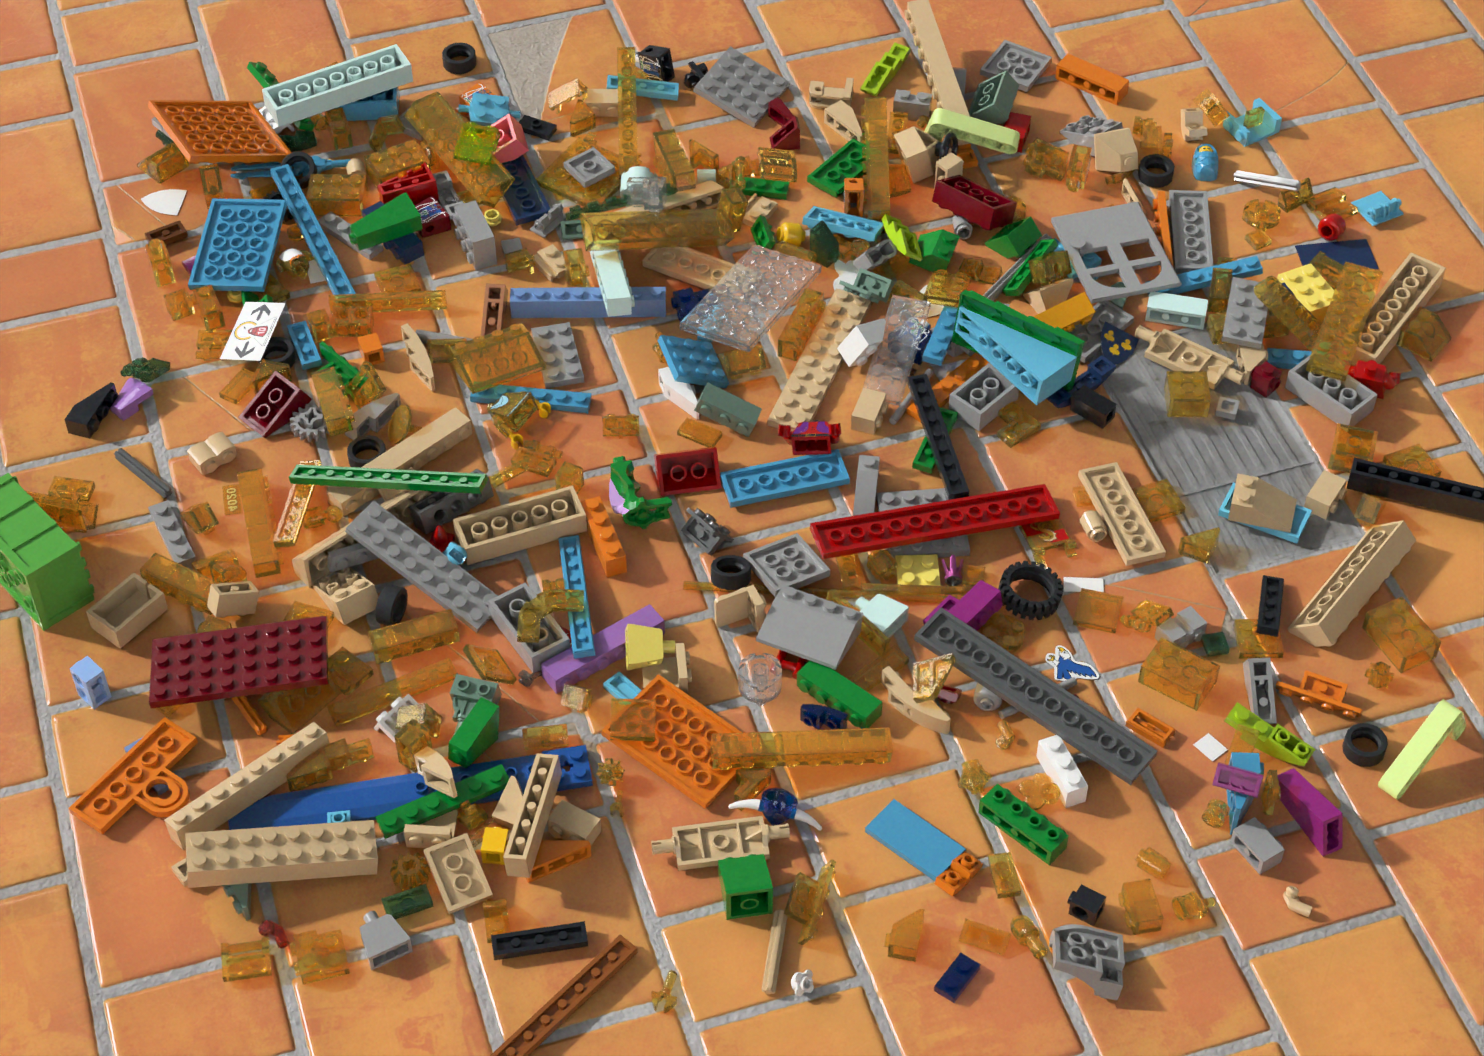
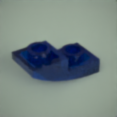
M803 704L800 709V720L818 730L825 724L830 729L843 733L847 728L848 714L827 706Z

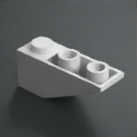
M669 367L658 369L659 385L664 396L695 419H699V413L694 411L699 398L696 399L694 385L676 382Z

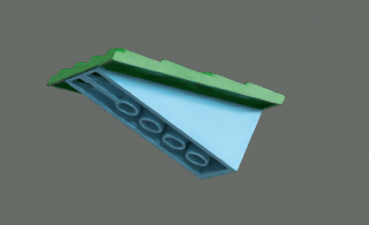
M964 290L960 293L952 336L953 343L982 355L1035 405H1038L1062 387L1068 392L1073 389L1085 344L1084 340L1059 327L1054 328L1033 316H1026L999 301L994 302L972 290Z

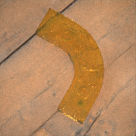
M547 590L538 593L537 597L530 602L527 601L522 606L518 616L517 642L539 643L541 620L552 612H583L584 590Z

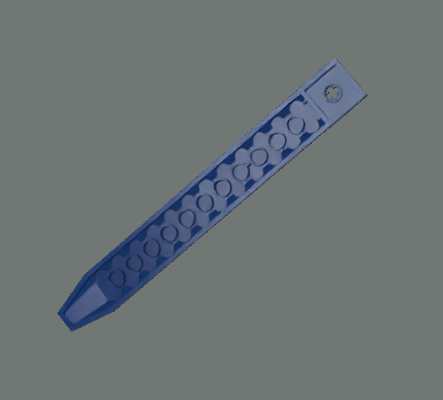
M586 745L542 751V754L559 755L562 776L557 791L593 786ZM536 754L471 764L467 768L462 766L450 768L454 782L457 783L502 764L509 779L511 775L516 777L524 794ZM564 766H571L570 771L566 772L565 769L562 768ZM418 773L275 794L258 800L229 819V830L327 823V812L346 810L351 812V821L376 820L375 816L438 790L427 786L424 776ZM504 789L468 805L499 801Z

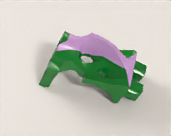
M625 456L613 458V463L610 466L609 499L614 513L622 515L626 524L638 526L642 529H646L653 522L670 518L668 508L672 506V500L669 497L651 500L637 497L635 494L641 489V485L634 479L632 461H626Z

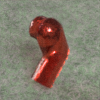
M265 920L258 927L261 935L268 936L270 933L274 936L278 948H285L289 945L285 930L281 925L271 920Z

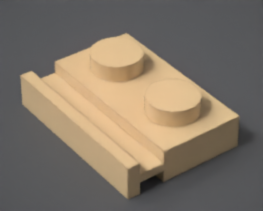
M755 193L735 215V220L743 221V224L752 227L759 216H764L768 220L778 209V203L763 196L760 198Z
M553 244L537 251V254L534 256L530 255V261L550 282L556 277L561 278L574 271V265Z

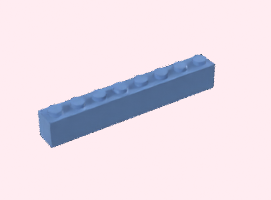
M600 287L510 289L511 318L608 317ZM631 287L635 307H631L632 315L611 316L666 317V287Z

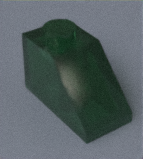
M821 220L810 230L809 258L828 268L831 264L837 262L840 257L839 243L826 223Z

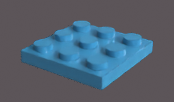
M660 335L657 341L676 382L704 386L708 382L718 388H727L729 381L711 342Z

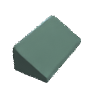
M590 219L561 221L562 240L588 238L587 220Z

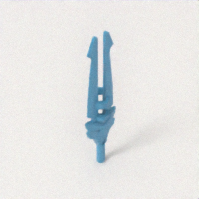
M312 156L317 167V175L322 171L332 168L346 167L351 160L321 159L319 156ZM303 161L296 162L290 166L294 176H299L303 173V177H305L310 171L309 165ZM268 162L254 165L243 163L232 167L231 171L275 168L281 166V163ZM271 171L235 173L231 174V177L244 180L247 177H272Z

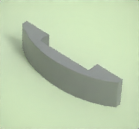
M447 170L434 173L433 176L436 180L439 195L438 202L449 214L450 219H453L455 214L454 206L464 203L463 201L460 202Z

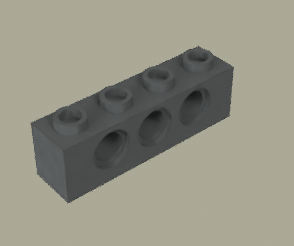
M476 469V470L470 472V473L485 474V473H483L482 471H480V470H478V469ZM488 475V482L481 494L434 492L409 506L415 527L425 534L431 533L437 526L449 523L459 515L469 512L473 507L485 503L494 496Z

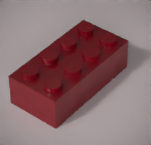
M962 175L937 180L932 202L938 204L940 208L948 209L954 215L962 216L968 222L976 223L982 229L988 231L1012 224L1017 202Z

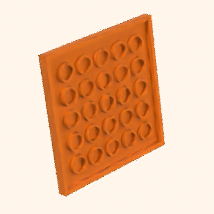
M149 100V109L189 163H282L283 159L292 153L251 101Z

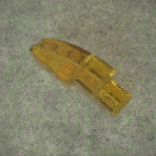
M345 738L311 753L286 775L289 791L302 790L317 783H324L327 780L333 779L332 771L374 758L370 739L367 738L347 745Z

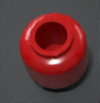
M1335 213L1328 214L1318 224L1319 235L1328 241L1336 240L1346 229L1345 220Z

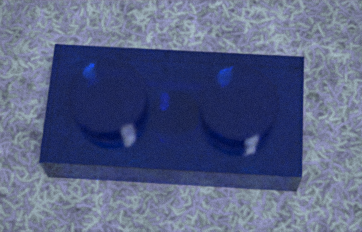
M960 952L936 983L934 991L955 1003L978 973L981 964Z

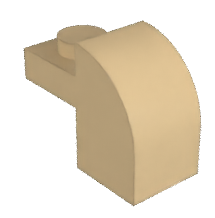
M1200 108L1181 109V131L1184 141L1203 140V136H1207V128L1203 126V110Z

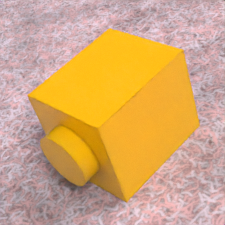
M485 827L481 846L482 863L505 865L503 856L509 841L508 829Z

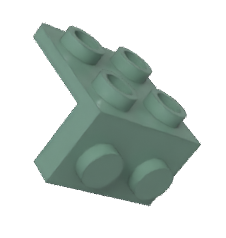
M860 268L853 285L841 280L839 284L844 286L843 290L878 304L879 301L887 303L895 281Z

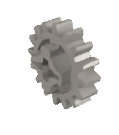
M307 404L305 409L299 407L298 413H292L293 417L290 418L291 432H294L295 437L299 436L301 441L305 438L308 439V442H311L314 438L316 441H319V437L326 438V433H332L331 428H334V417L330 413V409H325L324 405L318 408L316 404L313 407H309Z

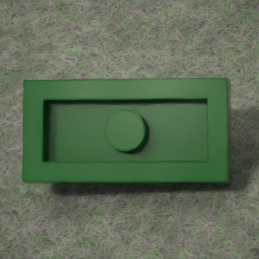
M764 216L758 217L751 227V232L759 253L766 256L774 247L776 241L774 239L775 232L771 231L772 225L767 223Z

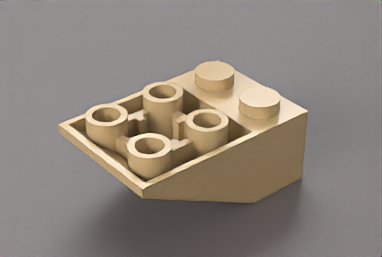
M351 567L338 570L336 574L330 577L321 578L318 583L313 585V588L335 618L344 625L376 609L379 596L374 584Z

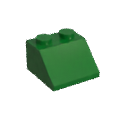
M1030 216L1006 225L986 241L985 245L1007 259L1014 256L1019 258L1026 253L1025 250L1027 248H1031L1037 242L1036 240L1042 234Z
M943 229L920 235L918 244L922 260L918 261L910 258L908 263L944 277L960 236Z

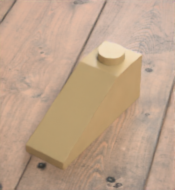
M839 100L824 109V123L848 142L853 138L863 143V133L854 110L850 105Z

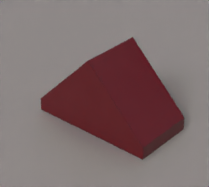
M794 116L769 137L773 151L800 149L798 117Z

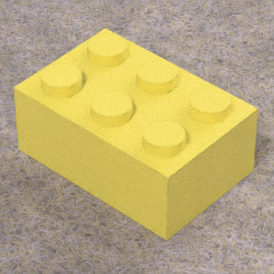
M1311 263L1278 274L1276 285L1285 282L1292 291L1294 299L1291 312L1305 328L1339 317L1343 300Z

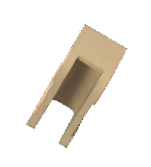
M854 78L846 79L845 88L824 87V82L811 81L809 105L816 109H825L842 100L851 106Z

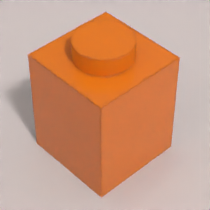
M377 333L357 337L359 350L366 367L385 362L383 347Z

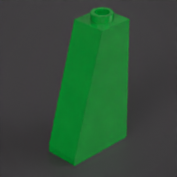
M403 193L351 224L350 242L352 245L355 244L357 249L361 251L422 230L421 215L408 194Z

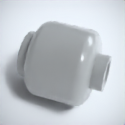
M977 683L973 697L975 705L984 711L998 709L1002 699Z

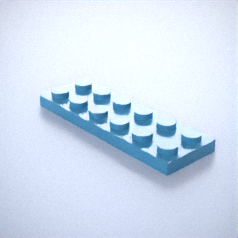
M839 449L831 450V454L805 455L720 472V479L730 508L850 484V478Z

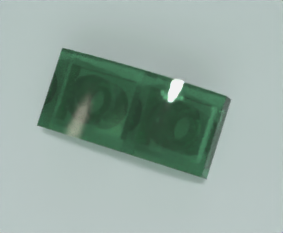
M296 130L295 136L278 135L291 152L317 146L314 131Z

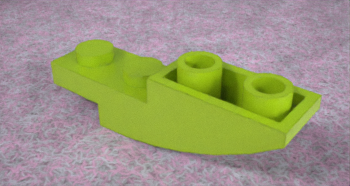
M1238 702L1224 720V722L1242 733L1240 739L1282 761L1304 767L1315 751L1313 747L1281 725L1277 724L1274 728Z

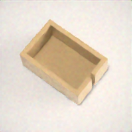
M133 573L87 610L86 613L91 628L121 649L168 610L163 592L151 584L148 585L146 580Z

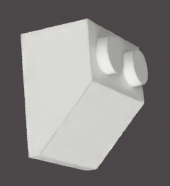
M884 318L857 325L837 347L849 367L864 365L868 361L867 358L878 350L877 347L883 341L886 324Z

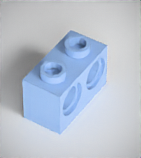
M86 656L70 668L78 695L93 709H96L112 697L104 670L90 657Z

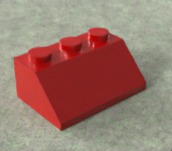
M716 447L654 454L660 496L722 489Z

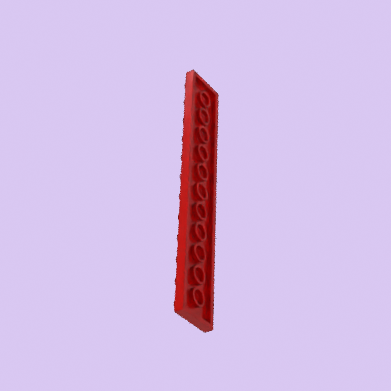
M1041 484L810 523V531L822 559L1055 520L1059 519L1060 512L1046 485Z

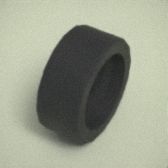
M467 43L450 44L442 52L443 67L450 73L465 74L476 66L475 49ZM456 56L468 57L460 61L451 60Z
M293 152L283 159L281 166L288 164L290 167L296 162H306L310 167L309 173L302 179H296L300 188L305 189L316 180L317 167L312 157L307 153Z
M1160 154L1145 156L1140 161L1139 180L1149 187L1160 188L1167 186L1173 179L1174 163L1170 158ZM1159 168L1164 170L1165 173L1155 174L1149 172L1147 169Z
M271 337L261 360L258 361L261 369L269 373H274L275 370L278 373H282L290 369L294 365L296 358L292 342L283 337ZM274 351L287 353L279 359L266 358V355Z
M371 435L355 438L347 448L350 466L359 468L386 452L384 442L378 437ZM371 449L379 452L378 455L371 459L363 460L355 457L363 450Z
M725 555L713 560L711 564V582L716 587L725 590H738L750 583L751 565L747 559L735 555Z
M387 584L383 588L375 611L378 623L391 627H396L400 623L408 601V594L405 588L393 584Z
M1359 723L1347 730L1342 745L1343 753L1353 764L1371 767L1383 760L1388 741L1384 732L1377 726L1369 723ZM1356 738L1370 739L1376 743L1378 750L1374 752L1361 751L1353 745L1352 740Z

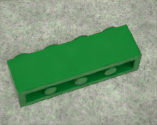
M809 661L797 672V686L802 692L810 694L819 703L825 704L837 715L849 720L855 727L866 731L882 715V701L832 668Z

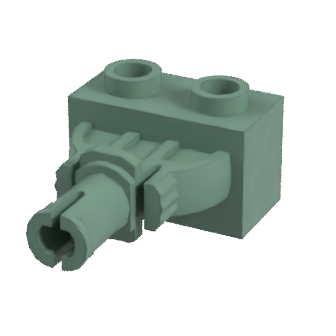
M456 674L450 690L455 711L452 718L454 722H458L454 734L481 697L496 705L499 704L502 694L498 683Z

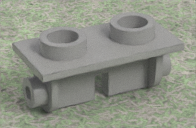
M554 204L553 208L548 211V214L545 213L540 219L535 221L530 231L545 238L561 224V221H565L568 218L567 215L563 214V206L561 204Z

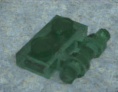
M144 357L136 358L132 363L125 365L120 373L123 377L133 375V378L149 383L169 371L170 362L156 358L150 360Z

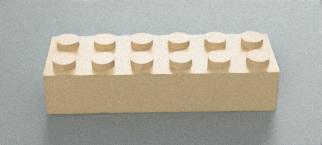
M573 485L453 519L456 539L459 545L467 552V558L465 559L467 566L587 531L586 514Z

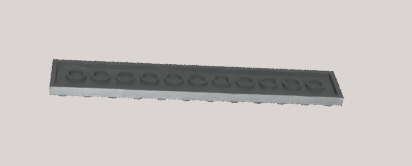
M942 607L914 636L915 641L1053 734L1061 737L1062 740L1129 785L1133 784L1157 756L1158 751Z

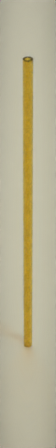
M684 581L683 584L684 590L737 591L721 589L712 582ZM754 585L758 593L772 594L765 585ZM809 587L797 589L819 597L858 599L862 596L865 599H873L877 594H882L896 601L941 603L949 596L945 594ZM951 595V596H953V597H955V598H957V599L960 600L964 595Z

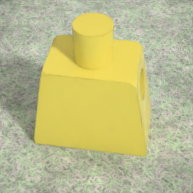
M627 624L626 670L660 665L663 661V653H675V640H663L662 629L635 624Z

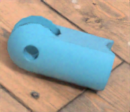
M450 542L446 550L442 552L451 563L459 566L467 558L466 550L454 542Z

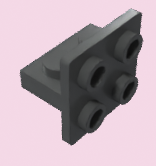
M687 508L686 511L692 516L681 531L708 555L712 556L724 540L732 543L734 539L729 535L730 531L720 524L719 526L715 523L717 520L709 513L705 514L699 508L696 510Z

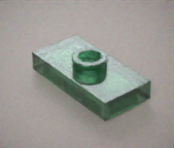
M426 884L381 899L385 913L392 915L394 919L434 907Z

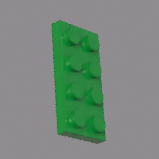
M852 138L809 174L807 182L834 197H838L844 192L845 178H860L882 159V154Z

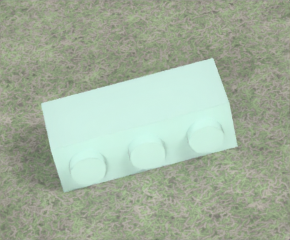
M1155 291L1150 292L1145 321L1203 330L1208 300Z

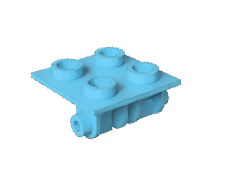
M1382 191L1350 203L1372 226L1403 215V212L1399 209L1402 204L1399 198L1390 200Z

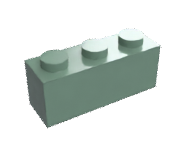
M708 382L694 411L747 437H749L755 427L762 408Z

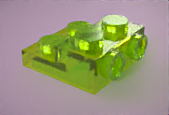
M462 122L453 153L454 159L490 165L493 152H496L499 142V130L491 125L480 126L474 122Z

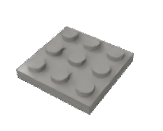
M1004 40L982 66L980 75L992 78L1007 70L1019 84L1018 89L1028 92L1051 64L1052 57Z
M798 533L743 554V558L750 562L751 570L775 597L784 585L798 589L830 576L829 567Z

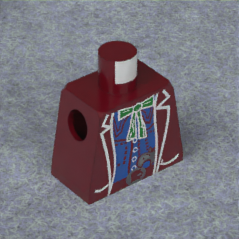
M433 195L415 205L421 215L423 229L417 231L421 237L425 238L451 230L449 214Z

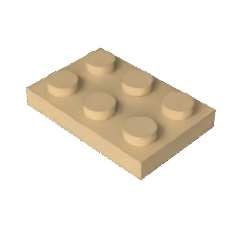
M467 833L424 849V855L449 914L493 898L492 891Z

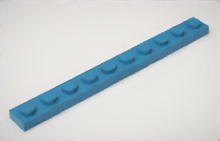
M289 165L271 168V175L283 199L286 200L287 206L338 305L357 300V295Z

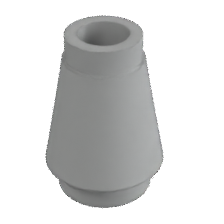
M955 215L952 218L954 234L960 236V239L963 240L969 238L973 230L971 224L964 217Z

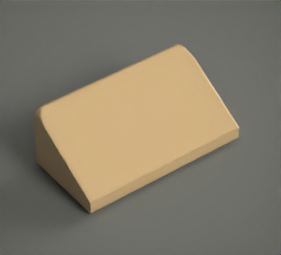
M1124 179L1121 191L1127 203L1139 202L1143 212L1147 215L1148 213L1129 181Z

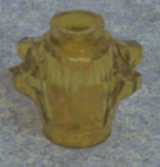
M979 759L963 762L961 764L962 775L958 782V787L968 789L971 794L984 792V786L992 778V775L983 769Z

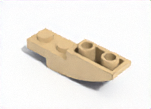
M890 666L882 670L881 683L888 690V702L896 710L925 728L943 734L950 732L951 718L946 711H943L937 705L932 696H928L924 690L916 694L913 687L908 686L903 681L901 675Z

